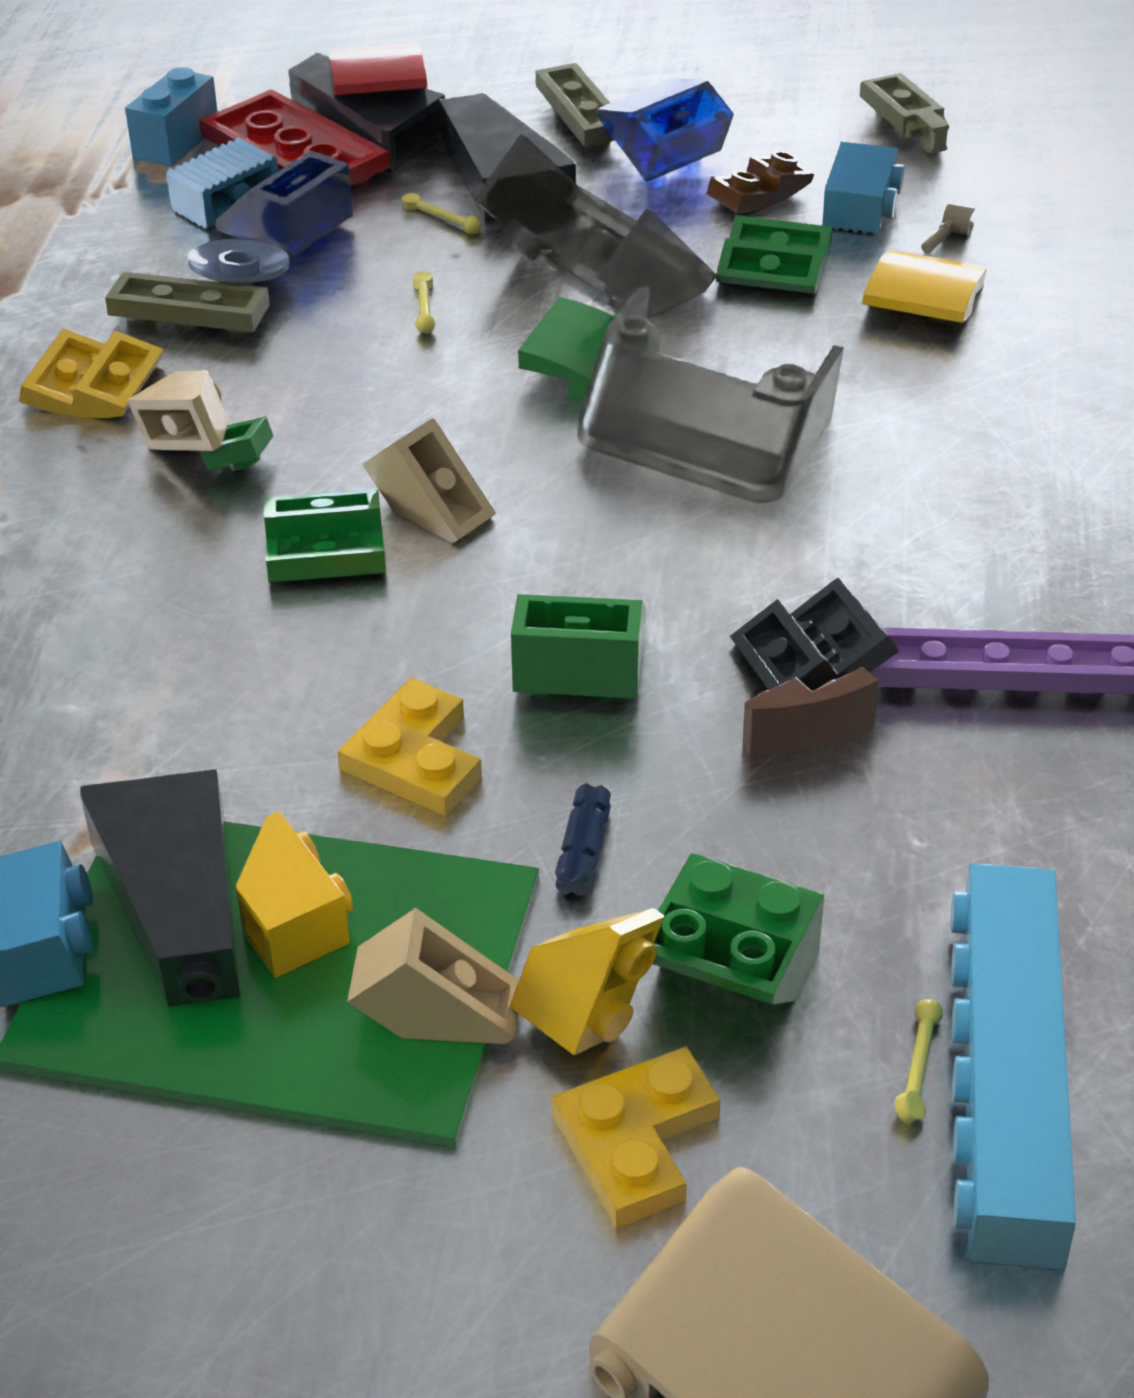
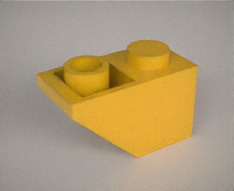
M280 811L268 815L237 881L236 892L243 935L274 978H277L350 944L347 913L353 911V901L348 887L341 876L337 873L329 875L320 864L317 849L309 835L305 831L296 833Z
M652 908L580 927L531 947L509 1007L574 1056L603 1041L607 1043L614 1041L626 1029L632 1018L633 1006L630 1005L639 980L647 973L656 958L657 947L654 945V941L664 916Z

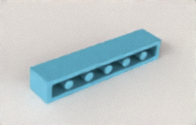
M970 863L966 891H953L950 917L951 933L963 934V944L954 943L951 986L964 987V999H954L952 1042L965 1043V1056H955L952 1098L956 1102H966V1117L956 1116L953 1162L967 1164V1180L957 1179L954 1227L968 1229L969 1262L1065 1270L1076 1226L1056 870Z

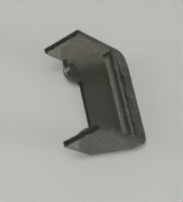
M523 134L518 136L474 198L475 202L516 236L511 245L533 261L540 254L609 298L610 300L606 306L629 323L636 316L646 321L704 294L717 277L716 273L654 212L646 208L636 221L578 186Z
M640 286L605 331L579 412L577 437L580 443L590 450L750 502L770 503L782 498L832 419L844 347L833 344L815 373L806 371L801 366L795 364H781L766 371L756 384L657 353L660 348L661 334L654 325L647 321L650 289Z

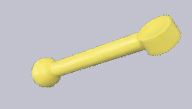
M408 193L402 196V207L407 211L420 210L463 227L464 231L469 235L478 234L481 230L482 223L476 216L465 218L421 201L420 195L416 193Z
M418 272L413 275V287L419 291L420 315L415 321V326L420 333L428 334L434 330L436 324L434 318L430 315L428 289L433 287V276L428 272Z
M933 999L921 1000L914 1009L915 1018L919 1026L906 1091L896 1096L895 1099L896 1112L899 1118L907 1124L924 1118L926 1114L925 1103L920 1094L933 1027L940 1023L943 1017V1008L939 1002Z

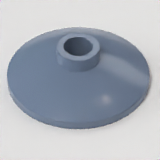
M223 239L203 243L193 248L188 254V265L198 275L217 282L254 286V283L275 278L286 272L289 268V256L282 248L267 242L250 239Z

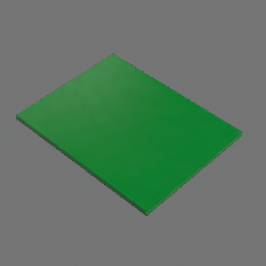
M225 821L240 997L212 1000L206 1003L167 1006L96 855L87 872L92 888L93 903L92 905L84 906V915L91 931L93 950L92 953L84 955V985L21 1002L0 1043V1070L456 1148L488 1043L402 1039L349 1004L347 1000L357 949L359 945L414 908H417L510 973L540 878L539 868L308 834L317 849L320 864L329 875L339 874L351 894L353 911L347 913L350 944L274 978L243 935L236 892L237 881L262 827Z

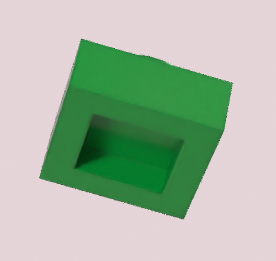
M264 416L227 425L222 446L214 451L200 452L208 470L227 465L230 470H241L252 466L261 459V453L274 435L267 417Z

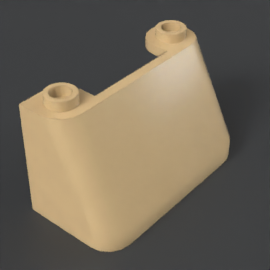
M743 1167L732 1169L705 1193L591 1336L589 1343L590 1371L598 1385L611 1398H653L658 1392L666 1398H987L989 1389L988 1373L982 1359L958 1332L764 1178L752 1170Z

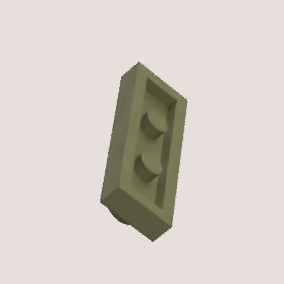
M577 62L535 70L536 88L584 147H604L610 144L611 141L627 138L626 119Z
M124 271L105 297L107 314L109 316L126 317L137 322L152 320L176 323L182 327L204 326L221 328L232 333L254 332L270 306L267 287Z

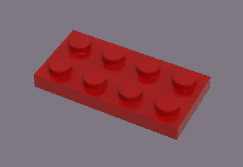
M273 89L264 91L199 119L201 136L218 146H221V144L227 145L229 140L234 142L236 137H239L278 159L280 181L317 202L330 199L337 192L356 183L366 182L371 176L390 168L388 150Z

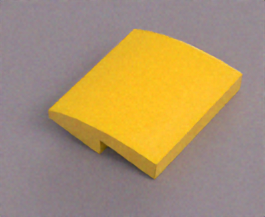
M889 249L879 260L863 293L862 304L963 323L972 314L975 294L984 287L987 266Z
M63 328L22 383L19 402L57 414L86 418L124 416L130 407L127 400L140 392L161 360L164 349L118 331H114L104 344Z

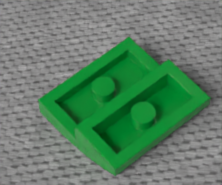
M735 215L730 237L725 238L716 272V282L815 294L820 285L832 242V226Z
M559 297L519 348L518 367L523 370L568 379L569 398L618 409L655 355L656 343L628 323L605 311L575 300Z
M378 488L264 497L268 582L386 573Z

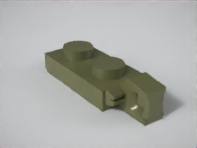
M900 72L860 82L859 97L902 134H905L906 137L917 136L921 149L930 154L948 150L946 144L950 125L944 117L945 108L903 73Z

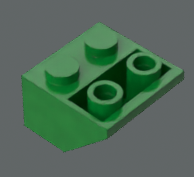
M517 594L511 629L513 692L601 696L606 698H638L646 623V607L643 600Z
M691 852L658 909V912L664 918L654 941V945L657 947V954L653 965L770 1004L795 1001L819 953L825 894Z

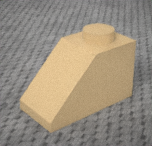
M208 370L175 371L127 400L148 449L214 451L222 446L229 420L221 403L220 390L211 379Z
M434 417L362 464L394 513L452 544L496 514Z
M414 908L358 946L347 1002L402 1039L506 1044L515 1039L518 1013L509 1006L519 980L417 908Z

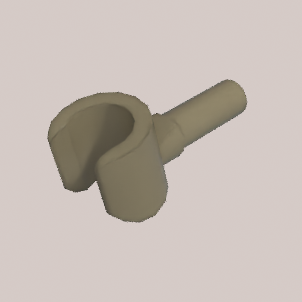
M948 203L944 210L942 224L921 244L923 252L931 253L951 233L970 236L974 227V222L970 221L975 211V207Z

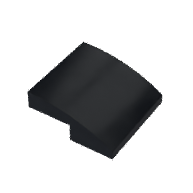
M839 577L792 613L786 610L779 599L775 600L730 635V638L768 690L796 677L811 691H814L825 683L836 680L861 667L870 672L900 652L886 632Z

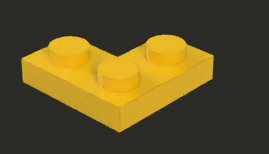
M412 677L337 751L339 770L445 817L482 778L480 758L441 742L464 718L463 699Z
M687 1046L551 1096L552 1116L616 1229L686 1202L687 1183L662 1140L720 1119L721 1102Z

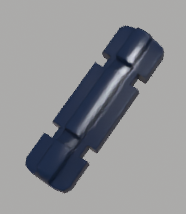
M585 783L576 789L572 804L575 808L570 812L561 847L563 853L559 856L555 870L557 877L555 886L563 894L573 892L578 896H583L592 889L595 876L593 869L598 864L606 830L604 824L608 821L611 809L609 802L611 792L604 785L594 787Z

